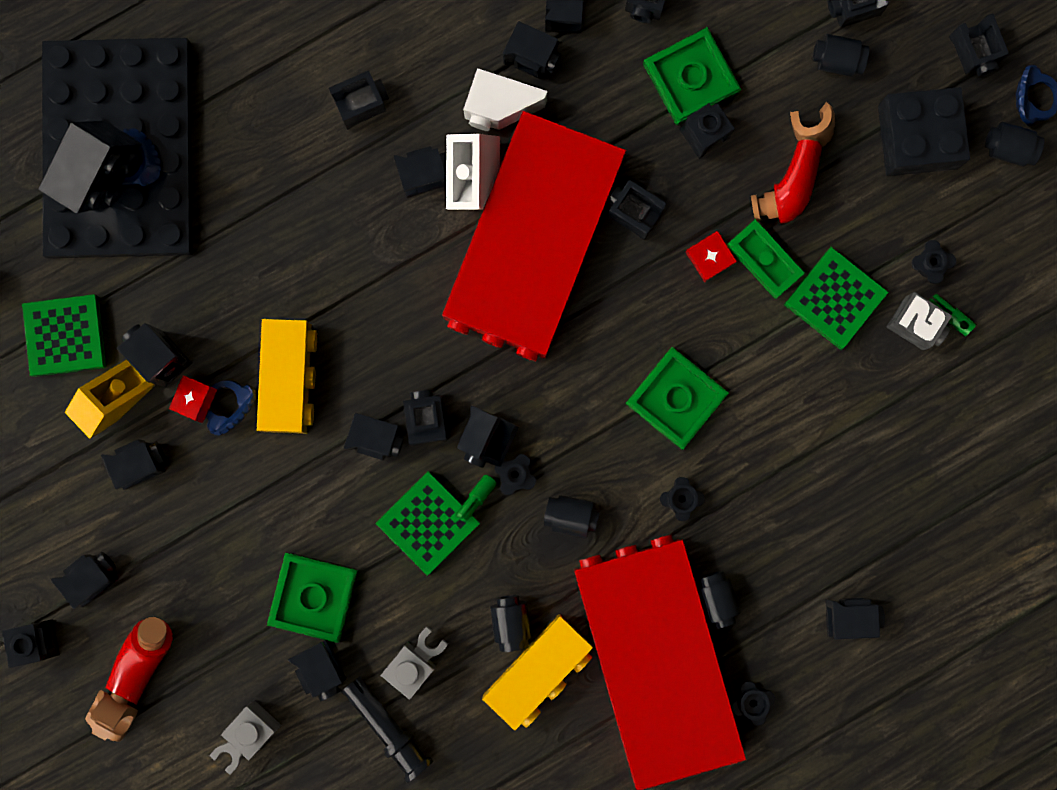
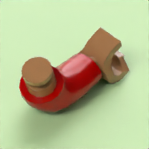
M827 102L819 111L821 122L814 127H804L801 125L799 112H790L793 131L799 142L784 178L780 183L774 184V191L764 193L763 198H757V194L751 195L754 218L757 221H761V216L767 215L768 219L779 218L780 224L791 222L802 214L809 203L815 184L822 147L831 140L834 134L835 113L832 106Z
M156 617L146 618L139 621L128 634L116 657L105 686L106 689L112 692L111 695L100 690L85 718L92 728V734L103 740L108 738L119 742L128 732L138 710L127 703L130 701L137 705L150 678L169 651L173 641L172 631L163 620Z

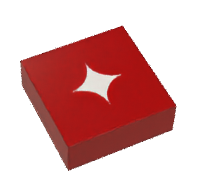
M718 231L685 251L704 282L737 262Z
M183 375L169 409L203 423L217 389Z

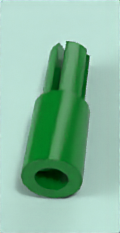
M938 294L932 296L951 312L950 315L952 317L948 323L965 337L975 328L977 324L958 308H953ZM930 299V300H929L931 303H933L934 305H936V306H938L939 308H941L942 310H944V309H943L939 304H937L933 299Z
M484 475L470 492L469 498L456 513V516L461 521L467 522L477 507L483 504L496 487V481L490 476Z

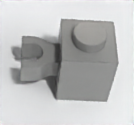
M428 626L420 633L417 647L415 648L407 642L380 675L409 700L435 669L436 664L430 658L442 653L449 644L443 639L437 647H429L426 644V637L431 633L432 629Z
M254 700L243 709L221 734L228 742L219 745L209 756L215 761L222 752L229 753L232 756V763L225 771L231 775L240 765L242 755L249 761L282 725Z

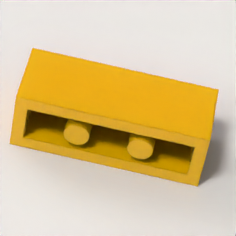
M262 319L257 431L307 434V426L313 425L314 405L308 404L309 389H314L316 380L315 367H310V352H316L317 331L312 330V325L308 321Z
M558 614L483 694L482 700L514 731L521 724L527 728L541 713L537 707L544 699L548 697L552 701L567 685L563 679L572 670L577 673L580 672L592 659V656L589 654L593 648L592 644L565 618Z

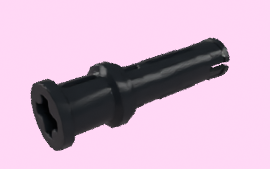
M360 676L341 691L386 746L383 749L385 756L393 758L405 773L404 780L407 783L433 763V759L431 757L426 758L413 742V734L407 730L404 732L401 730Z

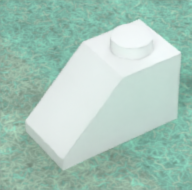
M477 68L463 109L465 119L470 120L469 124L477 129L489 131L491 127L500 130L518 121L523 111L532 114L545 108L547 91Z
M484 134L447 135L446 209H483L500 170V136Z

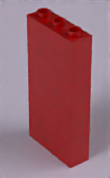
M523 111L443 311V319L449 321L447 327L465 335H468L469 330L483 335V342L498 348H502L504 343L516 347L517 355L536 362L538 356L546 359L626 150Z
M672 534L650 540L652 547L639 551L636 544L615 550L616 557L602 561L601 555L579 560L581 567L573 569L636 790H644L746 760L684 542L681 539L673 540Z

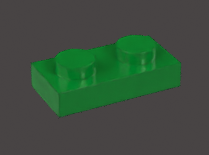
M756 219L727 244L732 253L775 299L804 274L802 269Z

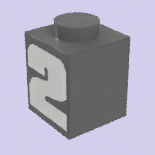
M913 292L903 299L886 327L921 350H926L934 345L938 347L944 341L950 331V328L946 325L952 315L916 292Z

